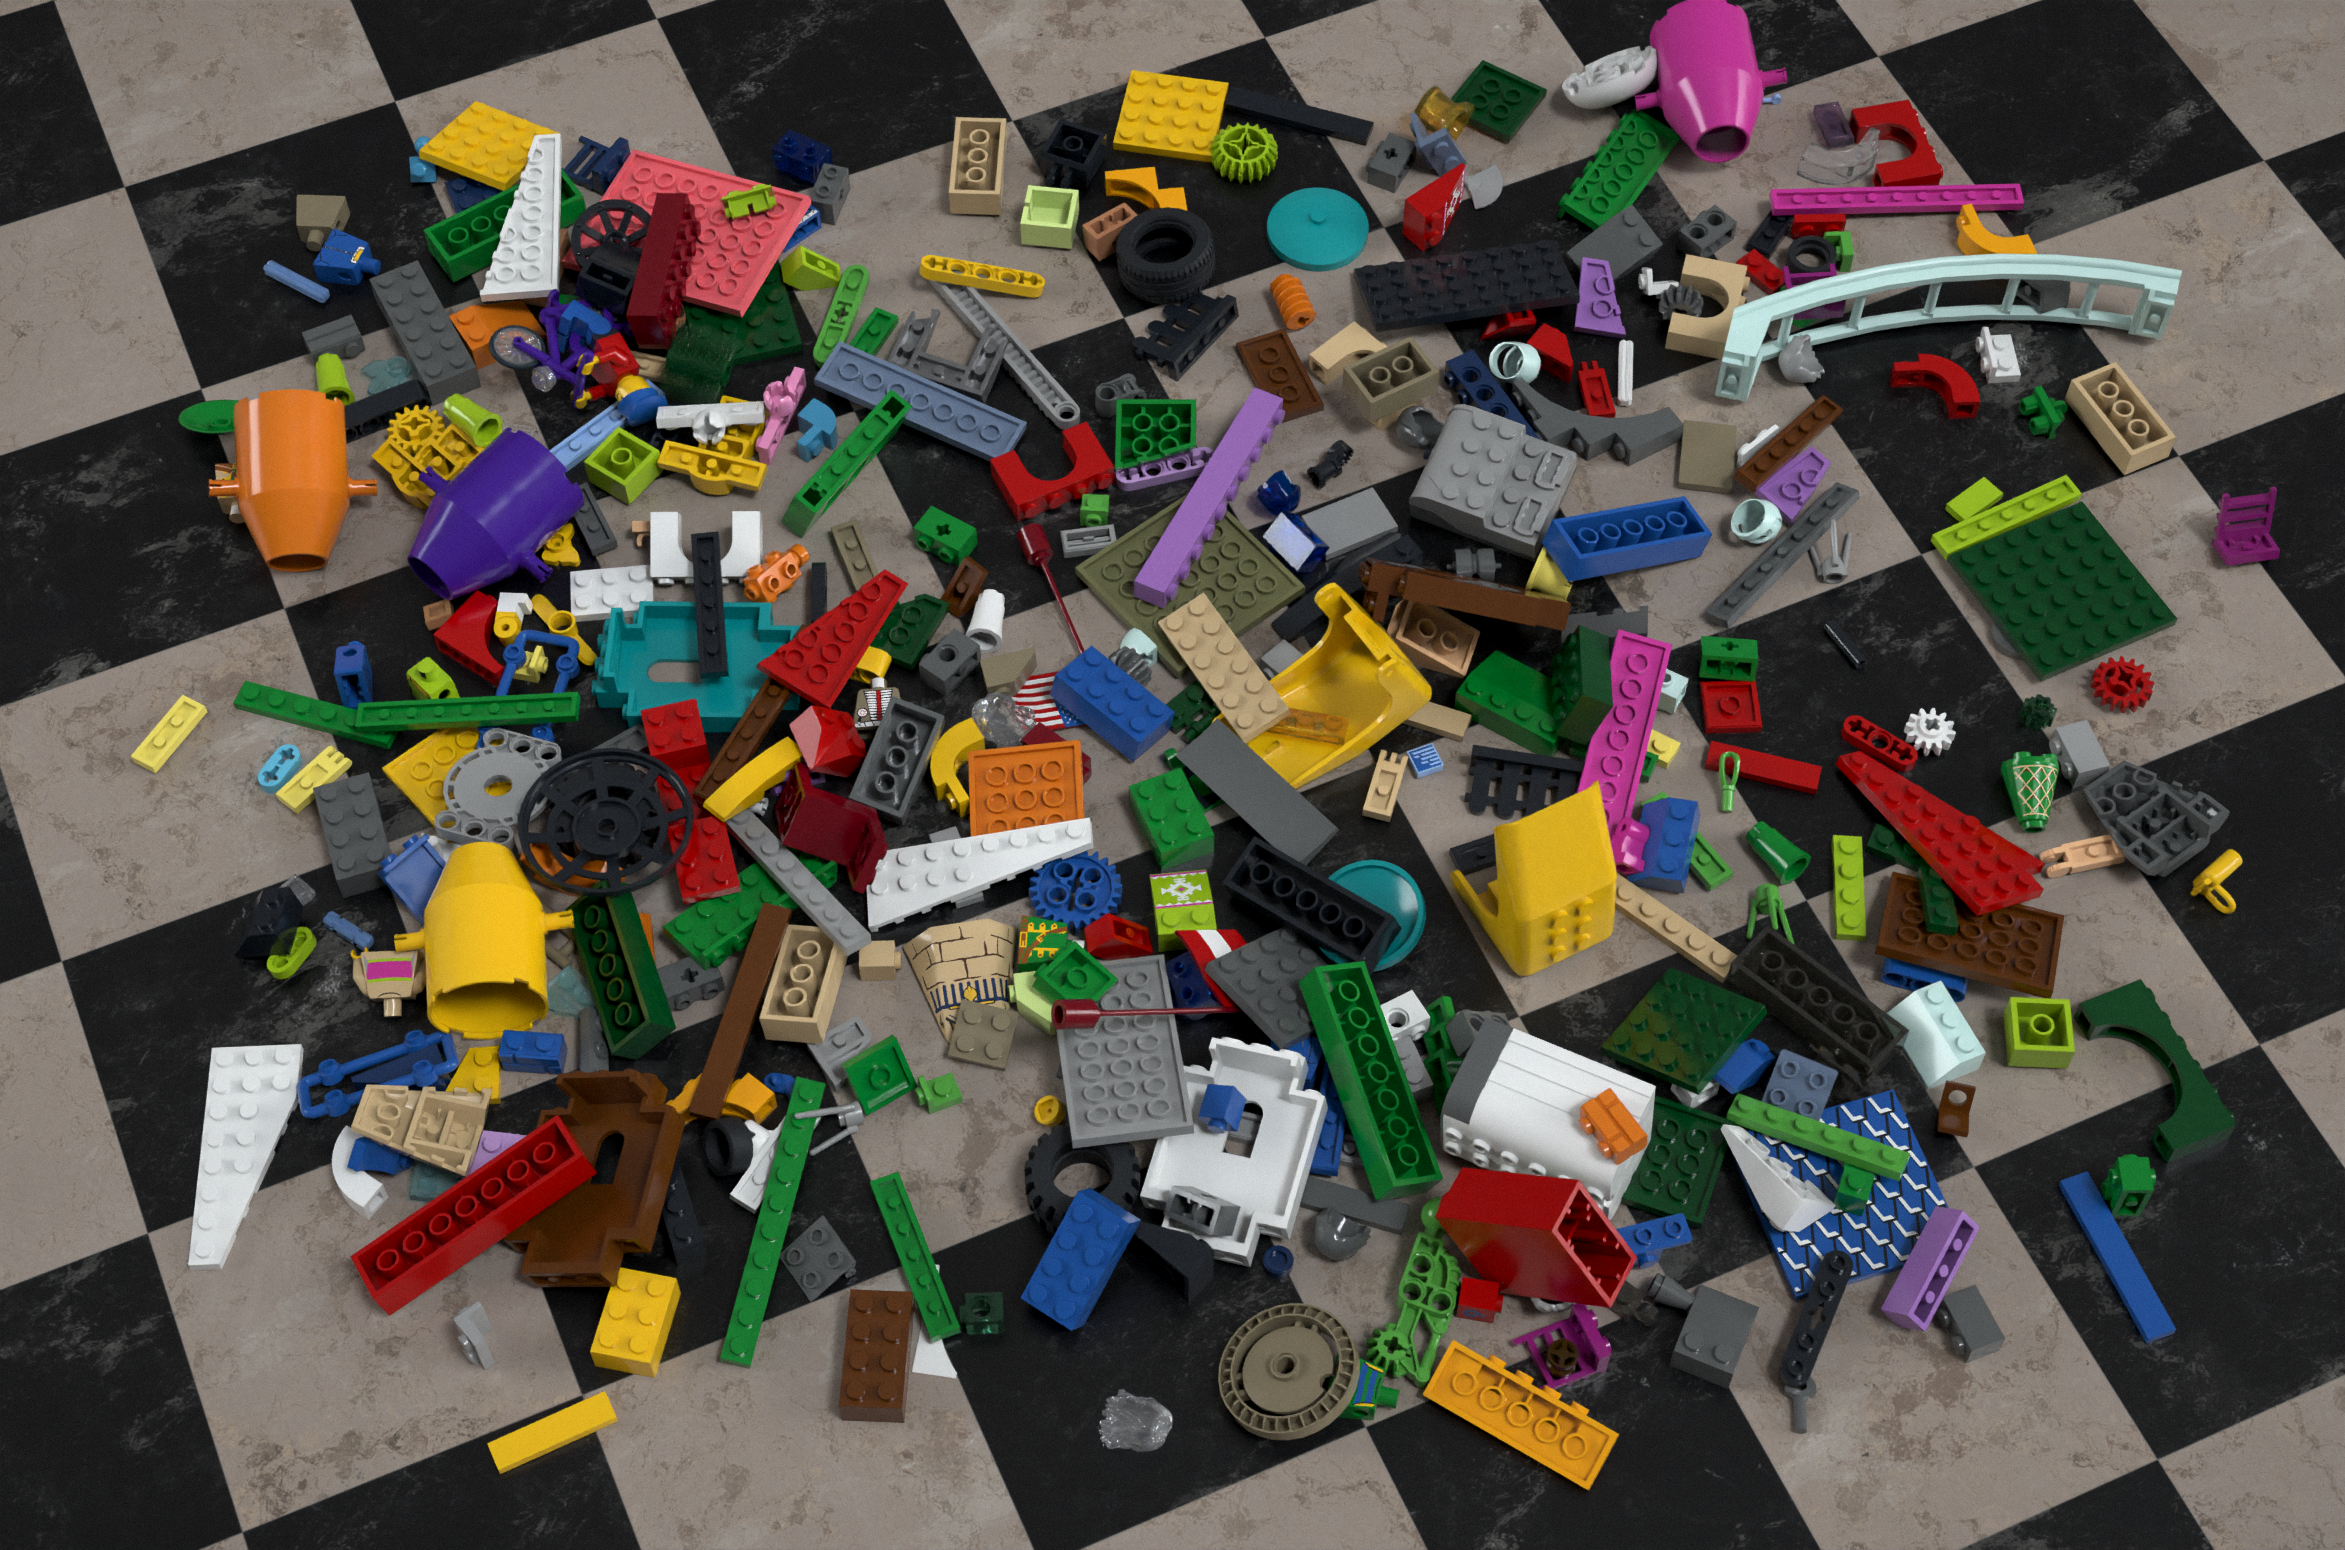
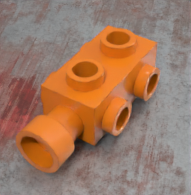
M794 544L786 552L779 553L778 550L766 554L763 557L765 562L762 565H754L746 571L748 576L742 580L745 585V597L750 601L760 603H773L776 601L777 595L782 591L792 588L794 581L802 575L799 568L809 561L807 550L800 544Z

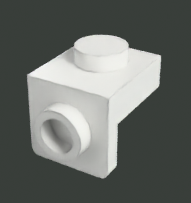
M1648 267L1642 268V274L1638 276L1640 290L1643 289V293L1646 295H1656V299L1661 298L1663 290H1668L1670 284L1676 287L1679 285L1674 280L1653 282L1652 269Z

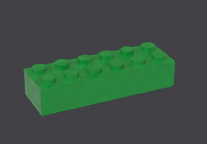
M561 168L560 229H563L576 222L580 214L586 210V205L582 193ZM520 183L424 229L429 251L452 282L458 281L492 264L493 253L497 251L502 227L509 208H512L515 190H518Z

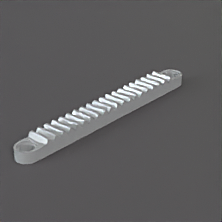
M939 253L930 254V255H936V256L946 257V256H944L943 254H939ZM951 270L954 273L961 274L958 270ZM929 280L934 286L935 291L940 293L941 298H945L946 304L951 305L953 312L956 311L958 317L962 318L963 323L968 325L969 330L974 331L976 338L979 337L981 339L986 326L989 325L994 329V334L991 337L999 345L1003 340L1007 341V348L1001 362L1004 370L1009 371L1011 378L1014 377L1015 382L1020 384L1023 391L1026 390L1027 396L1032 397L1033 403L1038 404L1040 411L1043 410L1046 417H1049L1056 426L1064 430L1080 423V408L973 287ZM1063 412L1074 414L1070 419L1060 417Z

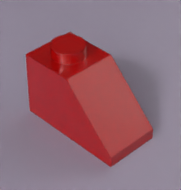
M1543 323L1526 344L1533 346L1537 350L1541 359V369L1569 383L1572 376L1573 360L1566 335L1558 329Z
M1107 913L1084 928L1087 952L1099 958L1111 961L1148 956L1153 953L1148 927Z

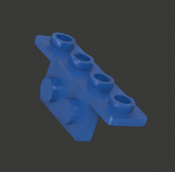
M1683 1213L1616 1229L1637 1256L1632 1268L1638 1266L1641 1269L1650 1268L1660 1260L1663 1250L1689 1244L1693 1239Z

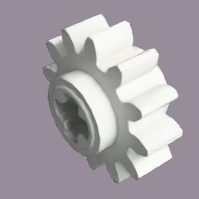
M1922 708L1919 710L1918 716L1910 714L1908 723H1906L1904 732L1907 734L1906 743L1914 742L1916 751L1923 748L1925 756L1929 754L1930 750H1933L1937 756L1940 755L1942 748L1949 750L1956 734L1952 730L1954 722H1945L1946 713H1942L1940 716L1935 715V708H1932L1929 714H1926Z

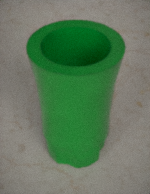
M1763 821L1756 823L1746 834L1745 840L1751 845L1753 851L1767 864L1783 885L1797 879L1810 863V854L1795 846L1775 828L1769 827Z

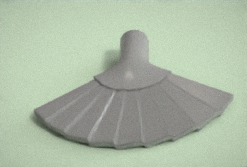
M1495 164L1472 176L1465 175L1464 185L1468 188L1475 210L1491 205L1501 194L1503 179L1500 170H1498Z

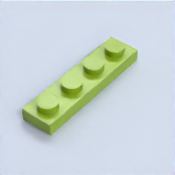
M1833 835L1831 842L1835 940L1865 941L1866 919L1862 837Z

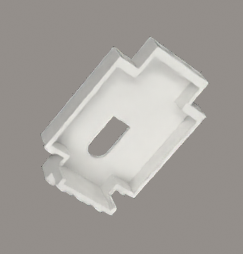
M1212 1037L1209 1046L1213 1060L1210 1071L1199 1065L1183 1066L1194 1133L1158 1138L1140 1197L1145 1208L1164 1212L1172 1186H1192L1241 1206L1232 1236L1210 1235L1167 1216L1164 1217L1162 1227L1189 1233L1197 1240L1203 1239L1213 1249L1214 1259L1251 1267L1260 1234L1290 1240L1328 1106L1325 1096L1320 1092L1311 1089L1302 1091L1309 1069L1306 1058L1301 1054L1286 1049L1274 1051L1271 1047L1258 1043L1246 1045L1238 1039L1222 1037L1221 1039ZM1208 1084L1234 1086L1247 1099L1246 1103H1254L1262 1109L1263 1117L1250 1158L1224 1153L1223 1150L1229 1131H1225L1223 1134L1214 1133L1198 1117Z

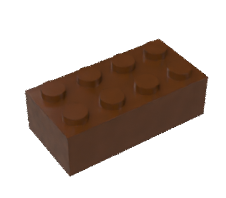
M850 1289L839 1400L842 1421L905 1423L915 1308L912 1292Z

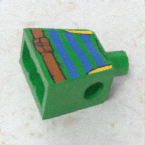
M1337 1353V1357L1334 1364V1374L1333 1376H1331L1328 1390L1331 1388L1337 1375L1339 1367V1353ZM1359 1358L1360 1376L1356 1391L1350 1403L1338 1418L1374 1420L1377 1405L1396 1409L1400 1390L1383 1386L1385 1370L1380 1366Z

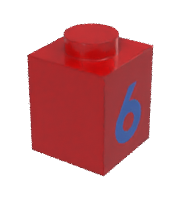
M1462 1277L1456 1317L1493 1323L1495 1313H1501L1504 1295L1498 1294L1499 1283Z

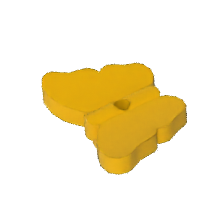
M571 523L565 524L541 547L545 550L542 553V559L545 564L554 566L561 564L562 566L570 565L574 567L580 565L579 554L571 543V539L574 536V527Z

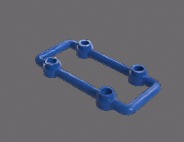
M521 631L517 635L514 644L508 645L503 652L506 666L495 696L507 695L516 669L523 667L526 663L527 657L524 647L528 640L568 648L567 654L560 656L556 662L559 676L553 693L565 692L569 679L576 677L580 671L577 661L580 649L578 641L571 637L541 631ZM554 723L537 725L532 730L530 736L554 743L555 738L552 732ZM501 726L477 727L480 734L477 749L484 747L483 736L488 730L501 728Z
M413 1030L406 1034L404 1043L343 1064L337 1063L334 1059L324 1060L319 1064L318 1072L303 1077L297 1083L296 1088L302 1115L308 1119L318 1118L326 1114L331 1117L341 1116L348 1112L351 1106L360 1103L365 1090L363 1089L348 1095L338 1089L332 1090L325 1095L324 1103L312 1107L309 1087L320 1083L325 1086H331L340 1082L344 1075L411 1054L433 1044L442 1043L446 1057L445 1062L434 1065L429 1060L418 1061L413 1065L412 1073L378 1085L408 1087L416 1085L418 1087H425L437 1081L438 1076L452 1072L459 1064L452 1035L442 1031L426 1035L421 1030Z

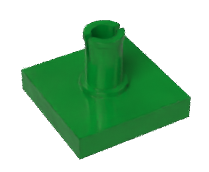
M893 1035L841 1064L855 1097L860 1103L862 1112L866 1116L918 1087L899 1042Z

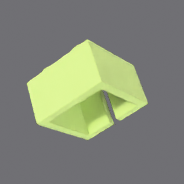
M1028 185L1020 223L1021 244L1072 249L1079 215V190Z

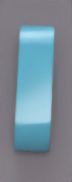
M285 744L280 746L259 771L258 781L264 792L275 794L291 780L301 767L302 757L295 745ZM293 755V759H292V760H291V759H287V760H285V762H284L283 759H284L285 757H286V758H290V757ZM275 776H276V778H277L276 781L270 780L269 782H267V779H268V778L274 779Z

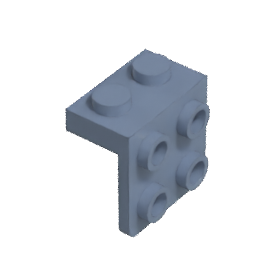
M1415 112L1410 114L1412 123L1409 126L1414 137L1418 139L1415 141V146L1420 155L1425 154L1424 157L1430 170L1435 169L1441 177L1461 163L1467 164L1465 156L1446 128L1430 134Z

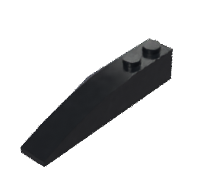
M1390 532L1343 558L1275 619L1271 626L1282 640L1284 639L1291 643L1329 622L1328 616L1314 600L1315 595L1322 587L1329 583H1336L1361 605L1363 604L1365 592L1370 591L1361 585V580L1357 578L1360 562L1365 563L1366 557L1422 567L1423 552L1408 534Z

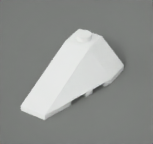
M1723 1124L1721 1131L1761 1210L1770 1218L1769 1222L1774 1228L1781 1232H1800L1834 1209L1836 1205L1809 1180L1803 1183L1790 1173L1793 1167L1786 1162L1783 1163L1774 1157H1769L1770 1150L1740 1126Z

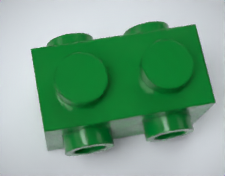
M2134 1154L2118 1157L2113 1168L2109 1169L2108 1177L2101 1186V1194L2103 1200H2107L2108 1208L2113 1217L2141 1216L2154 1192L2156 1184L2155 1170L2150 1168L2149 1157H2138Z

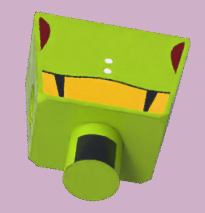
M430 657L424 658L406 673L409 691L417 700L439 699L440 693H442L444 699L460 698L451 677Z

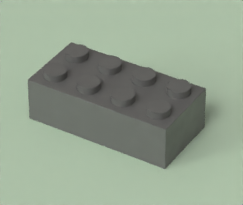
M891 696L853 786L849 800L875 808L879 818L903 826L930 763L932 753L944 729L945 716Z
M369 772L314 787L313 791L335 878L343 898L387 886L377 873L383 868L380 863L392 854L377 794Z

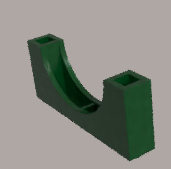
M2141 979L2079 1004L2074 1019L2088 1041L2099 1038H2116L2131 1042L2150 1053L2167 1072L2175 1093V1111L2167 1121L2157 1126L2151 1138L2166 1163L2180 1159L2230 1137L2236 1126L2232 1112L2224 1107L2219 1099L2217 1089L2214 1085L2209 1084L2203 1074L2200 1063L2192 1058L2187 1050L2184 1039L2177 1035L2171 1025L2169 1016L2160 1009L2155 1001L2154 993L2145 986Z

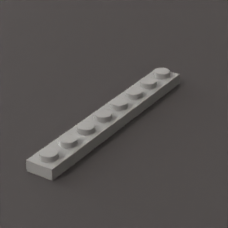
M749 808L725 821L727 831L846 956L872 943L870 933Z

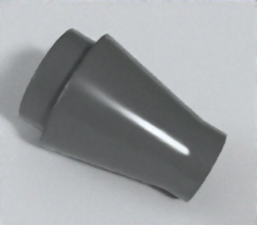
M1659 1273L1653 1278L1646 1294L1652 1297L1654 1302L1679 1308L1686 1312L1690 1309L1695 1295L1689 1293L1667 1274L1663 1276Z

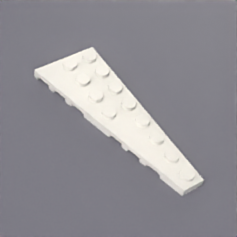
M560 133L534 136L527 156L528 162L525 171L521 173V182L518 190H515L512 208H509L502 227L497 251H494L492 256L493 262L490 271H487L484 288L480 290L482 302L548 297L551 290L557 289L559 291L562 138Z
M1090 818L887 850L885 858L879 860L875 868L876 876L873 883L867 885L868 926L870 931L877 932L881 926L894 921L898 924L903 922L907 916L920 911L924 914L931 911V908L948 901H951V903L986 890L990 888V884L1006 878L1007 881L1016 878V874L1032 868L1035 871L1043 868V864L1059 858L1064 860L1094 848Z

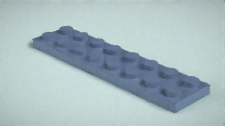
M841 341L837 343L814 378V385L871 410L892 389L912 406L903 424L987 461L1014 450L1027 428V422Z

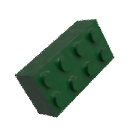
M1578 625L1574 633H1570L1567 636L1564 648L1560 654L1556 653L1551 662V668L1553 669L1551 685L1554 686L1552 703L1555 707L1553 721H1555L1557 735L1586 746L1613 707L1609 636Z

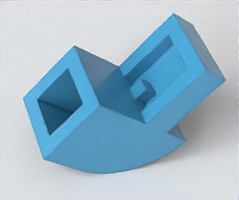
M813 398L797 415L799 431L804 434L797 441L799 458L807 463L814 456L819 455L824 446L833 451L838 442V430L834 412L827 405Z

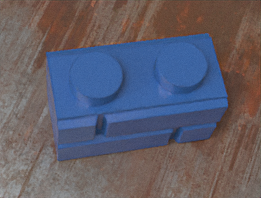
M504 1030L499 1058L504 1071L545 1074L550 1072V1074L564 1073L568 1048L563 1034Z

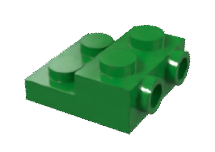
M1074 941L1068 948L1062 946L1052 957L1053 962L1049 965L1044 963L1037 969L1033 975L1036 980L1032 987L1052 1004L1057 999H1093L1097 1003L1116 985L1118 978Z

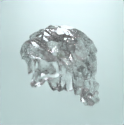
M992 692L987 694L985 698L978 700L973 706L971 713L973 721L987 741H993L997 748L1022 746L1021 739L1036 725L1034 711L1028 707L1016 706V702L1010 696Z
M1119 1389L1117 1396L1106 1399L1107 1404H1105L1107 1410H1102V1415L1107 1419L1100 1420L1099 1424L1102 1428L1099 1430V1434H1102L1100 1439L1108 1449L1131 1448L1136 1452H1146L1162 1447L1173 1423V1417L1167 1408L1152 1397H1136L1124 1389Z

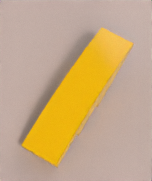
M787 736L771 746L722 784L704 802L703 807L722 822H725L763 800L766 790L785 780L786 771L793 768L795 761L801 763L805 761L798 744Z

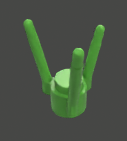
M1774 884L1758 886L1756 888V898L1751 899V912L1746 938H1752L1758 909L1764 914H1770L1774 930L1778 929L1776 911H1778L1788 944L1793 946L1794 940L1784 911L1783 899L1779 898L1778 887Z

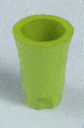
M329 353L319 356L316 362L318 392L325 393L326 399L334 401V398L340 399L344 406L354 403L355 396L349 385L345 367L337 354Z
M455 393L448 397L443 404V413L479 447L488 446L502 430L503 422L499 415L484 409L461 394Z

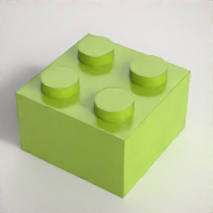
M617 427L584 461L588 480L628 505L664 470L659 468L657 464L660 456L658 449L620 427Z
M2010 997L2003 1013L2008 1066L2067 1069L2075 1053L2070 999Z

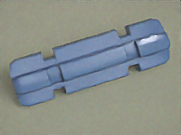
M334 911L328 912L323 918L325 927L331 931L336 930V934L352 944H357L356 946L361 950L365 951V947L369 950L374 944L372 935L365 931L361 932V928L345 918L340 919V915Z

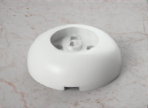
M1637 46L1600 58L1584 66L1586 71L1579 76L1577 73L1570 75L1562 84L1564 94L1571 103L1584 109H1599L1625 101L1644 90L1654 80L1657 74L1656 49L1652 46H1647L1645 50L1641 51L1640 47Z

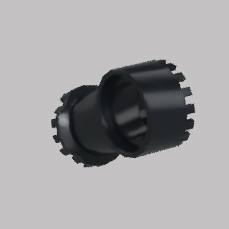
M1343 440L1336 441L1329 448L1327 455L1316 467L1308 468L1307 475H1309L1308 477L1313 482V485H1316L1317 488H1323L1326 482L1333 476L1341 475L1343 472L1342 466L1345 465L1343 463L1347 464L1346 460L1351 459L1349 456H1353V449Z

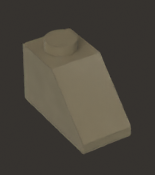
M1034 647L980 660L989 702L994 700L1003 701L1018 694L1037 667Z

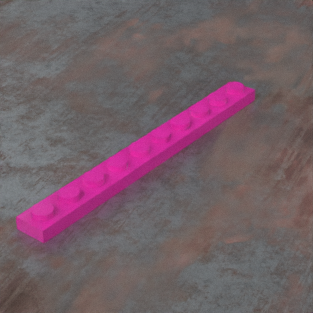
M2020 184L1771 189L1769 194L1773 216L1794 214L1961 211L1962 205L1971 203L1975 211L2022 210L2024 206Z

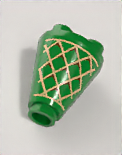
M2022 751L2014 753L2013 759L2002 762L2001 774L2018 823L2022 826V831L2025 833L2045 831L2059 772L2056 754L2031 756L2030 752Z

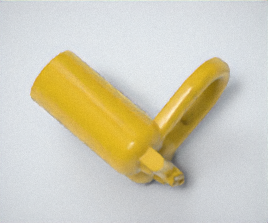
M2232 849L2226 850L2194 879V888L2191 891V895L2196 896L2198 893L2204 895L2222 913L2230 914L2234 912L2236 903L2220 884L2243 863L2241 856ZM2215 889L2226 900L2229 907L2222 905L2211 891Z

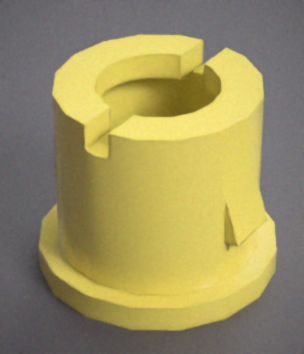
M1543 546L1525 589L1530 591L1534 589L1540 593L1559 596L1566 600L1573 584L1567 581Z

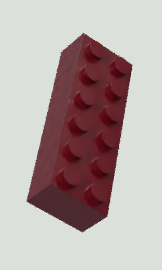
M657 193L626 313L639 348L670 349L672 330L673 338H675L676 320L681 316V300L686 295V280L691 275V259L696 255V239L701 234V224L695 217V207L690 203L687 193Z

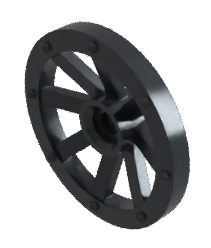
M620 199L604 200L588 207L577 218L571 234L572 252L579 267L582 269L587 261V257H590L600 247L582 249L580 243L582 233L600 244H603L608 239L642 254L643 249L629 245L646 237L651 219L650 214L637 204ZM607 212H625L618 230L613 229ZM598 215L606 231L605 236L587 226ZM632 216L638 218L645 227L626 236Z

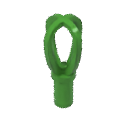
M1724 752L1719 761V777L1722 785L1721 812L1724 813L1733 812V796L1740 768V757L1735 752ZM1728 757L1733 758L1735 763L1730 784H1727L1725 778V759Z

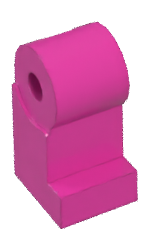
M1624 817L1619 822L1611 842L1616 870L1624 876L1643 872L1645 861L1641 860L1644 844L1649 837V828L1631 817Z

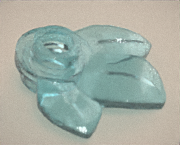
M395 356L388 361L379 359L361 369L362 373L372 378L367 391L368 395H374L407 382V377L411 374L410 363L403 357Z

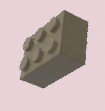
M1412 336L1343 367L1342 387L1369 423L1438 392L1439 371Z

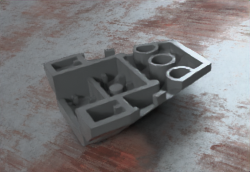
M2123 760L2085 787L2082 794L2126 859L2147 875L2155 876L2158 874L2166 877L2208 845L2211 834L2219 830L2229 816L2230 811L2208 794L2199 791L2197 795L2182 790L2181 783L2173 781L2172 785L2156 779V773Z

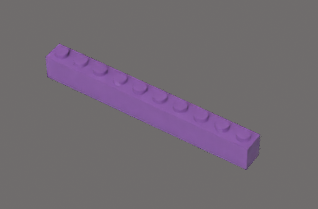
M1254 387L1134 580V597L1163 609L1169 600L1175 598L1180 581L1186 580L1189 575L1191 563L1193 560L1197 561L1203 550L1202 545L1206 540L1209 541L1212 538L1215 524L1224 518L1229 501L1233 502L1235 500L1240 483L1246 482L1250 474L1251 465L1253 462L1257 463L1259 461L1262 447L1264 444L1270 443L1275 426L1282 423L1285 416L1283 398Z

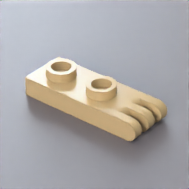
M1381 749L1362 815L1390 822L1409 756L1403 755L1399 764L1396 763L1398 753L1392 752L1390 761L1385 760L1387 751Z

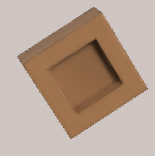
M446 599L423 607L425 623L429 631L440 628L454 614L451 601Z

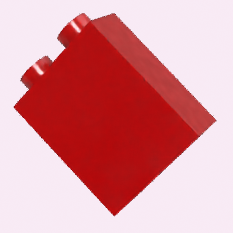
M1462 1167L1450 1190L1442 1196L1435 1215L1437 1221L1482 1278L1486 1281L1499 1283L1498 1293L1611 1308L1637 1259V1256L1580 1180Z

